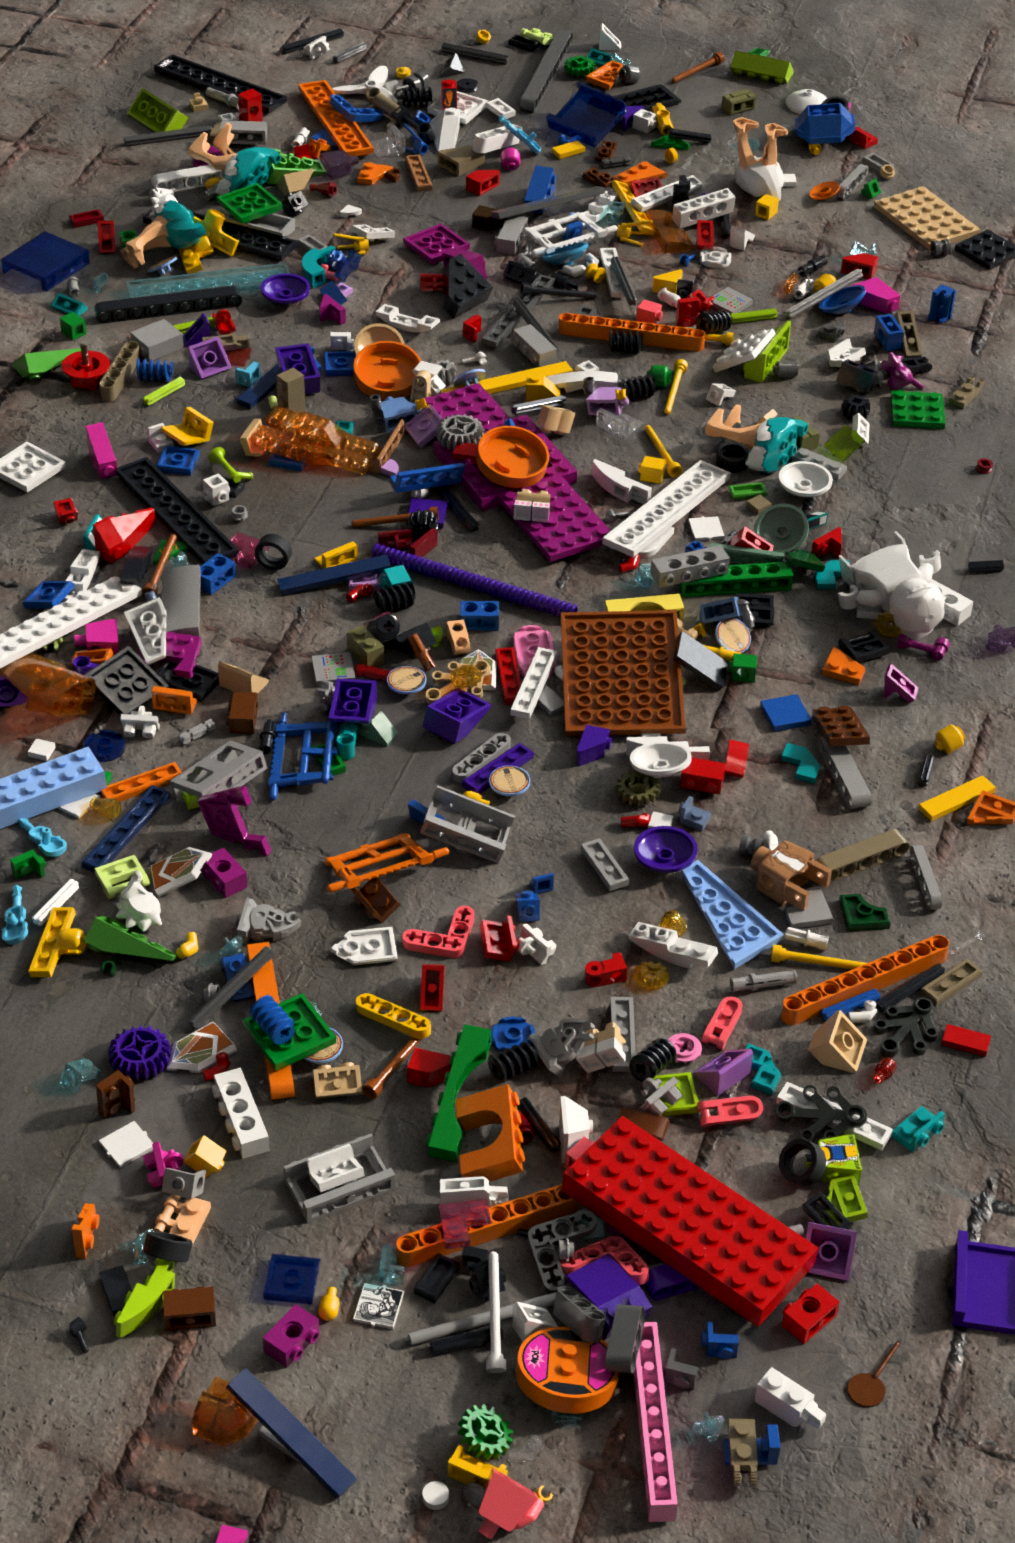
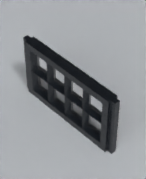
M661 84L612 96L608 99V102L619 106L620 109L621 106H639L645 103L647 106H643L644 110L652 112V107L655 106V104L650 103L652 101L661 103L665 108L681 103V99ZM621 101H628V103H621Z

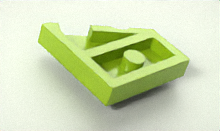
M854 1174L832 1179L827 1199L849 1222L868 1218V1212ZM825 1208V1211L830 1215V1217L838 1225H841V1223L829 1212V1210Z

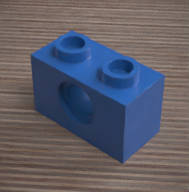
M893 315L876 316L874 334L885 350L894 351L902 349L904 331Z

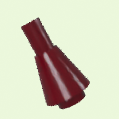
M334 182L319 185L310 184L309 186L310 190L318 191L329 197H333L337 193V186Z

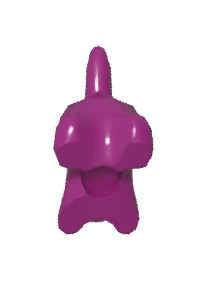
M889 352L888 360L881 361L882 369L891 375L888 385L892 389L898 390L909 384L919 389L924 388L921 383L913 378L910 369L901 362L903 355L898 356L894 355L893 352Z

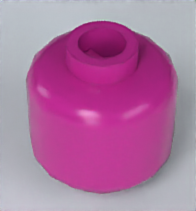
M509 147L501 152V165L504 169L512 171L520 166V153L517 149Z

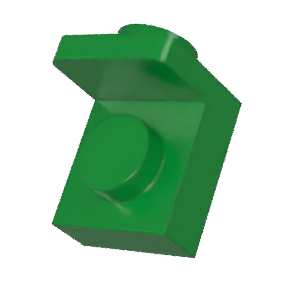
M33 849L10 859L12 875L16 879L33 871H36L40 877L45 876V860L41 855L38 856Z

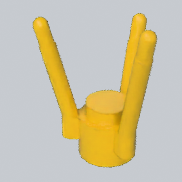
M653 221L622 223L617 227V238H620V241H626L642 247V243L627 237H630L631 234H649L631 231V228L628 227L650 224Z
M333 234L334 237L357 240L354 242V245L337 246L338 249L354 248L355 251H358L346 256L345 260L359 255H366V252L369 251L368 239H364V237Z

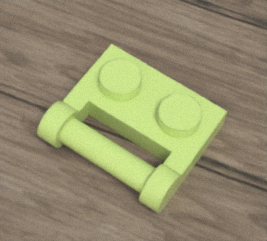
M522 28L520 31L521 37L534 39L543 45L551 44L554 38L552 34L541 33V30L536 28L532 30Z
M135 854L95 868V874L104 888L108 899L115 898L117 894H120L129 881L114 887L112 885L131 879L132 874L136 870L142 875L140 883L142 887L150 885L148 876Z

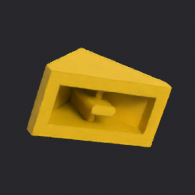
M679 269L653 276L652 291L658 293L662 288H667L669 292L676 294L677 281L682 279L683 271Z

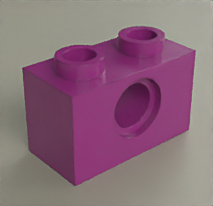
M225 848L213 852L209 861H205L201 868L204 878L209 879L213 883L217 892L220 891L225 898L248 887L247 872Z
M295 1304L263 1337L264 1353L288 1368L293 1361L296 1362L300 1359L303 1351L309 1344H314L320 1335L319 1319Z

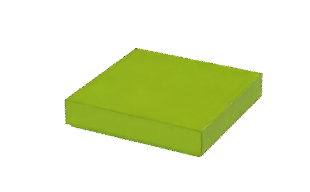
M691 1072L657 1075L652 1078L654 1080L659 1078L662 1081L659 1087H662L672 1077L679 1081L675 1087L680 1091L682 1097L673 1106L663 1097L661 1101L668 1109L661 1116L700 1113L697 1108L699 1101Z

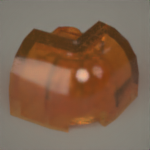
M215 1376L206 1392L202 1391L198 1399L192 1419V1430L194 1436L226 1446V1443L236 1442L242 1438L246 1439L258 1420L226 1389L229 1381Z

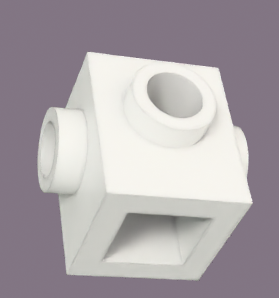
M219 473L203 479L204 490L202 493L206 501L215 506L229 500L230 487L228 482Z

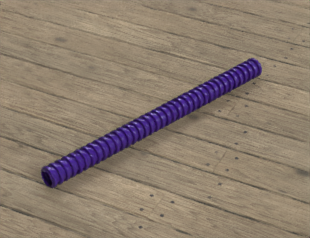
M378 543L374 545L371 552L372 557L387 554L389 562L393 566L404 565L405 569L409 571L419 572V574L426 576L429 575L432 578L435 577V579L440 578L442 581L445 580L448 583L451 582V584L456 583L458 586L461 585V587H466L467 589L472 588L474 591L477 590V592L484 594L488 593L490 596L493 595V597H499L500 599L504 598L506 601L509 600L516 604L520 603L522 606L525 605L532 609L536 608L538 611H547L548 614L552 613L555 616L558 614V617H561V612L578 611L576 604L572 605L570 602L566 604V601L561 602L560 599L556 600L553 597L550 599V596L545 597L544 594L539 595L537 592L534 593L527 589L523 590L521 587L518 588L511 584L507 585L505 582H496L495 579L491 580V578H486L485 576L480 577L479 574L475 575V573L462 569L459 570V568L446 564L443 565V563H438L437 561L433 562L430 559L427 560V558L422 559L420 556L417 557V555H412L411 553L401 552V550L396 551L394 548L391 549Z

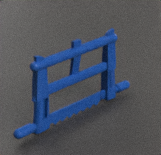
M280 713L279 724H276L277 738L274 740L273 748L275 749L272 751L274 754L272 755L273 760L270 766L272 769L270 774L272 775H270L268 782L270 789L269 799L271 801L277 799L278 787L300 786L321 782L327 784L329 780H333L330 768L332 755H337L338 748L333 747L334 731L339 727V722L287 724V713ZM326 732L325 748H310L311 734ZM303 735L299 773L281 774L285 737ZM309 755L324 756L322 772L307 773Z

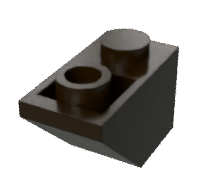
M479 205L472 213V228L483 231L500 229L507 218H493L491 212L498 209Z

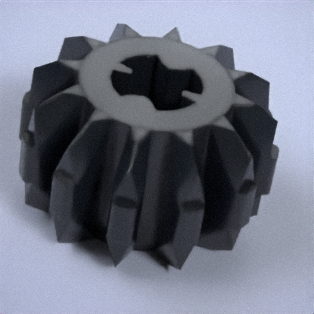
M858 394L846 396L841 404V412L848 420L853 419V416L857 413L864 419H867L871 409L869 399Z
M418 509L417 512H412L407 519L408 529H411L413 537L418 536L419 538L432 528L438 530L437 516L433 514V511L427 512L426 509L424 511Z

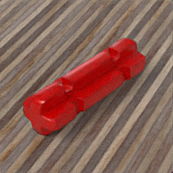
M357 664L355 667L356 675H365L367 678L376 680L383 679L382 681L387 682V676L391 672L390 670L383 671L381 668L372 666L365 667L362 664Z

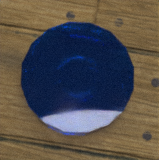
M99 730L100 733H92L86 738L84 746L90 748L98 762L113 761L125 752V740L119 732L114 730Z

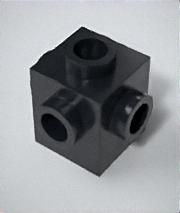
M301 191L295 194H287L283 197L285 200L281 202L283 211L288 217L293 214L294 216L303 212L302 209L308 205Z
M487 1259L468 1266L471 1276L469 1279L470 1289L477 1296L485 1298V1300H489V1262ZM499 1267V1292L506 1290L504 1286L506 1276L504 1270Z

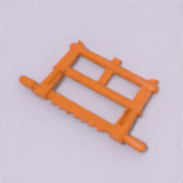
M401 833L393 838L371 845L365 844L360 846L361 848L336 856L326 857L325 865L330 866L335 875L342 879V881L329 884L327 891L332 893L342 890L344 887L352 889L360 886L359 883L362 881L378 878L379 876L386 875V873L400 871L401 869L408 868V866H415L418 863L421 865L432 863L434 859L448 855L449 849L444 847L428 853L422 849L421 845L412 840L408 833ZM398 844L402 846L401 848L391 850L382 854L377 852L379 850L386 849ZM406 853L413 857V859L360 876H356L352 872ZM360 856H371L370 858L363 859L348 865H345L343 863L345 861L358 858Z

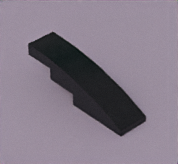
M134 546L131 549L122 570L121 584L140 585L141 579L144 578V574L148 571L153 547Z

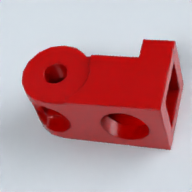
M621 952L612 954V959L601 962L591 961L585 966V983L591 987L627 981V967Z

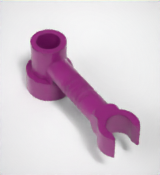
M899 634L897 639L899 640L897 647H911L930 652L935 660H942L950 646V642L942 637L937 638L933 645L912 640L904 634Z

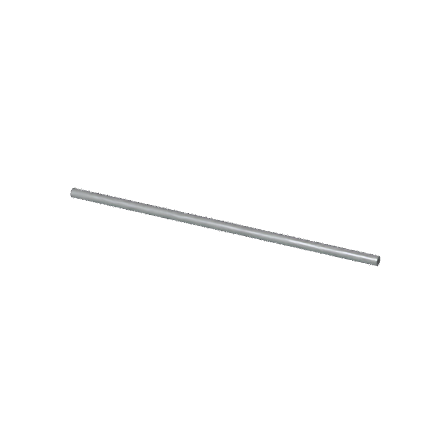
M801 1224L789 1227L799 1235L804 1236V1228ZM662 1262L648 1266V1269L664 1265L666 1263ZM556 1292L520 1303L548 1308L554 1306ZM514 1304L500 1308V1321L513 1317ZM490 1311L408 1333L410 1345L413 1346L490 1324Z

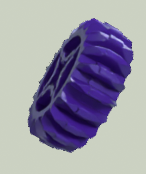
M142 1025L139 1028L132 1026L130 1030L123 1029L122 1034H116L115 1039L111 1040L108 1050L109 1063L114 1072L119 1070L124 1076L127 1075L131 1079L135 1078L137 1082L140 1078L148 1080L150 1075L156 1077L157 1072H163L164 1067L168 1065L171 1056L170 1043L166 1039L165 1034L160 1033L159 1029L153 1030L151 1026L143 1028Z

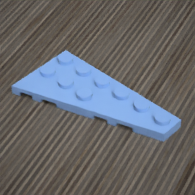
M696 860L689 867L681 871L684 881L734 969L773 947V944L776 945L783 941L784 934L699 860Z

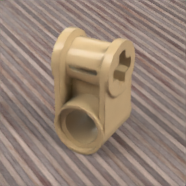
M426 370L419 371L412 380L411 403L418 399L431 397L432 378L431 374ZM419 378H422L425 383L421 382Z

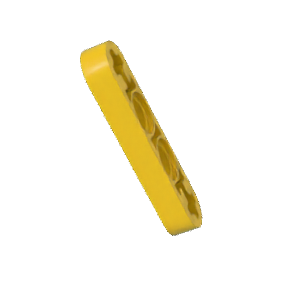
M369 993L361 994L356 998V1010L363 1016L417 1039L427 1038L431 1034V1024L426 1017ZM382 1010H388V1011H390V1012H388V1013H386V1014H380V1013H379V1012L382 1011ZM400 1018H407V1019H408L407 1021H404V1022H398V1021H397V1020L400 1019Z

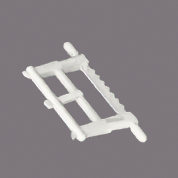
M576 212L574 215L557 220L550 219L547 223L537 226L525 227L524 233L541 246L532 250V255L536 256L544 252L548 254L555 252L556 248L567 247L573 243L577 244L589 238L605 237L607 234L617 231L618 228L616 225L602 229L594 221L586 217L583 212ZM575 220L581 221L583 228L591 232L555 244L548 240L560 235L565 236L566 228H562L561 225ZM552 227L556 229V231L543 235L539 233V231Z

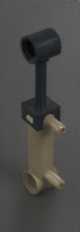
M373 87L366 92L370 103L367 108L379 109L392 119L385 125L387 130H390L395 125L402 129L404 124H408L417 131L419 138L424 143L430 144L435 140L431 125L429 123H421L420 125L415 123L408 108L403 105L399 106L390 100L377 87Z

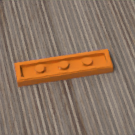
M175 762L110 784L107 788L102 789L100 795L107 806L141 795L152 785L159 788L171 784L170 781L181 774L182 771Z

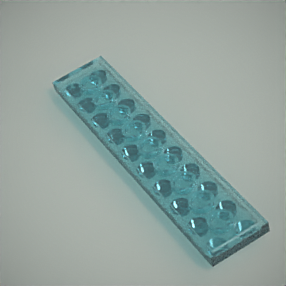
M287 263L132 280L126 281V288L129 298L225 286H236L240 292L255 291L261 289L262 282L268 277L276 274L290 273Z

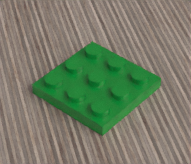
M258 183L217 197V203L242 224L283 209L282 203Z
M902 390L891 391L893 426L945 429L943 394L936 392L922 393L919 391L906 392Z
M303 993L278 1003L284 1012L289 1015V1018L294 1021V1035L284 1044H274L251 1016L242 1019L244 1028L276 1071L337 1043L334 1033Z

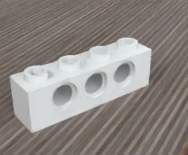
M728 188L674 204L672 220L681 229L696 224L697 220H709L734 211L736 197Z
M933 579L929 584L936 585L943 596V618L958 626L971 616L972 600Z
M241 1067L215 1074V1085H211L212 1093L215 1099L219 1098V1111L221 1116H226V1129L228 1133H232L234 1136L232 1137V1143L235 1151L239 1150L242 1159L270 1151L269 1136Z

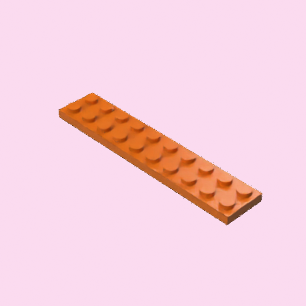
M326 80L298 84V90L345 158L374 154V147L357 123L346 119L329 104L331 95L336 94Z

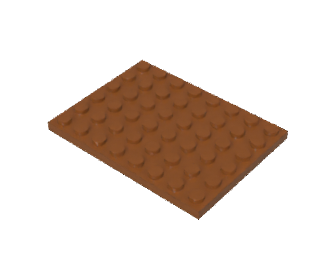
M677 610L561 612L565 736H582L586 725L610 729L609 735H641L642 733L686 734L681 665L673 660L678 638Z

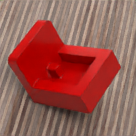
M700 289L695 291L701 303L698 313L703 310L708 311L713 306L712 303L715 297L707 298Z
M72 498L54 501L53 505L59 524H70L78 519V511L74 507Z

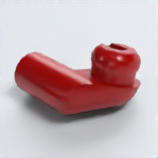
M642 813L641 815L621 817V826L646 828L651 820V816L647 813Z
M218 1053L215 1066L202 1071L205 1081L212 1080L215 1074L228 1070L230 1059L227 1053Z

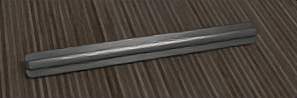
M209 125L124 137V144L129 146L200 136L203 132L210 135L212 127Z

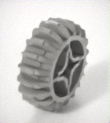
M466 414L446 416L445 419L440 420L436 431L439 444H442L443 448L447 447L448 450H454L458 443L460 445L464 443L479 445V441L484 435L482 422L478 421V418L466 416Z

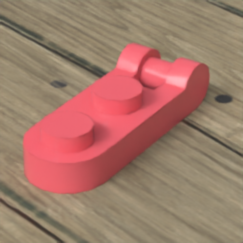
M726 997L720 1002L702 1036V1043L707 1045L711 1043L716 1045V1048L724 1050L727 1040L742 1013L743 1005L738 998ZM714 1032L720 1034V1037L713 1035Z
M742 1096L698 1102L697 1108L701 1112L702 1117L700 1119L701 1127L756 1120L763 1111L762 1101L755 1096ZM711 1109H716V1116L710 1115Z

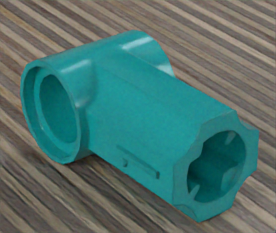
M345 722L340 724L337 748L342 760H350L355 756L358 725Z

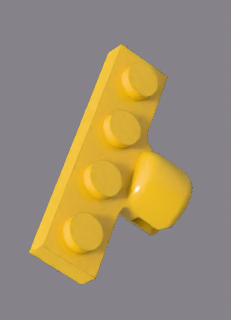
M209 209L203 221L195 216L192 218L194 223L200 222L204 226L206 233L203 236L208 237L213 247L229 256H234L239 241L222 231V225L225 220L223 213Z
M202 236L200 241L192 247L178 249L188 276L203 270L200 257L203 258L213 253L212 245L207 236Z
M53 907L28 970L30 977H52L61 955H80L85 951L86 942L84 940L86 936L83 934L84 931L79 928H70L76 914L73 907Z

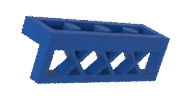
M463 463L397 472V475L390 476L389 482L396 493L458 484L462 482L465 466Z

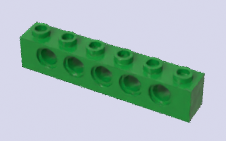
M788 562L729 565V571L726 574L680 583L678 588L681 597L792 590L793 573Z

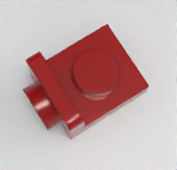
M476 314L464 321L462 336L472 342L477 341V333L481 331L482 317Z

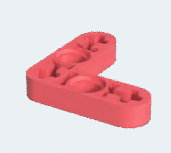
M469 906L458 907L455 910L448 935L417 929L406 930L402 936L403 947L410 951L448 958L463 956L474 923V910ZM464 915H466L465 922L461 921ZM461 929L464 930L465 933L456 934L454 931ZM436 941L439 944L437 946H430L428 943Z
M611 1236L574 1251V1257H569L567 1263L566 1260H560L564 1276H567L609 1254L638 1285L645 1284L649 1280L648 1265L619 1236ZM597 1255V1257L589 1258V1256ZM625 1259H631L630 1261H626V1262H622V1261H621V1260H625Z

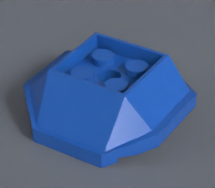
M841 103L807 105L799 117L795 118V134L800 138L806 139V142L809 144L840 143L846 136L855 131V116L850 114Z

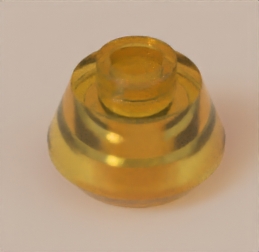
M677 910L666 912L659 924V927L677 931L678 938L684 935L687 930L686 920Z

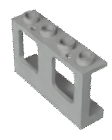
M230 740L173 778L170 783L175 798L181 797L182 791L200 799L204 795L243 786L266 770L267 766L262 751ZM236 751L242 752L243 754L237 757Z
M437 785L420 833L492 862L499 863L515 816ZM438 806H444L459 812L461 817L458 825L435 817ZM477 821L497 827L500 830L497 841L475 833L474 829Z
M372 1134L358 1137L350 1142L336 1145L331 1149L315 1153L310 1157L293 1161L284 1166L285 1183L307 1223L395 1190V1174L392 1168L386 1169L373 1146ZM347 1144L352 1146L354 1158L365 1156L376 1173L352 1183L336 1186L331 1191L306 1200L297 1183L298 1180L309 1176L307 1159Z

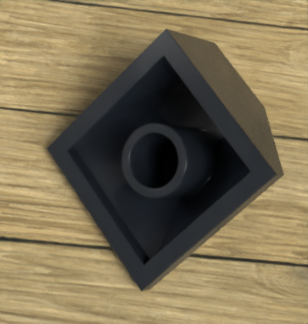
M426 622L381 644L384 648L414 654L415 652L408 641V637L417 633L425 648L429 649L428 651L432 650L431 646L437 642Z

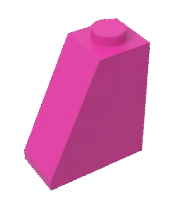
M878 277L854 284L862 285L866 290V294L859 304L885 314L899 309L901 295Z
M104 423L87 425L88 453L100 479L116 476V458Z

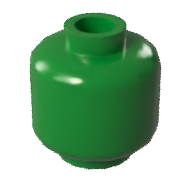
M653 365L650 370H647L646 375L650 376L652 374L654 376L655 387L665 388L671 383L672 372L666 365Z

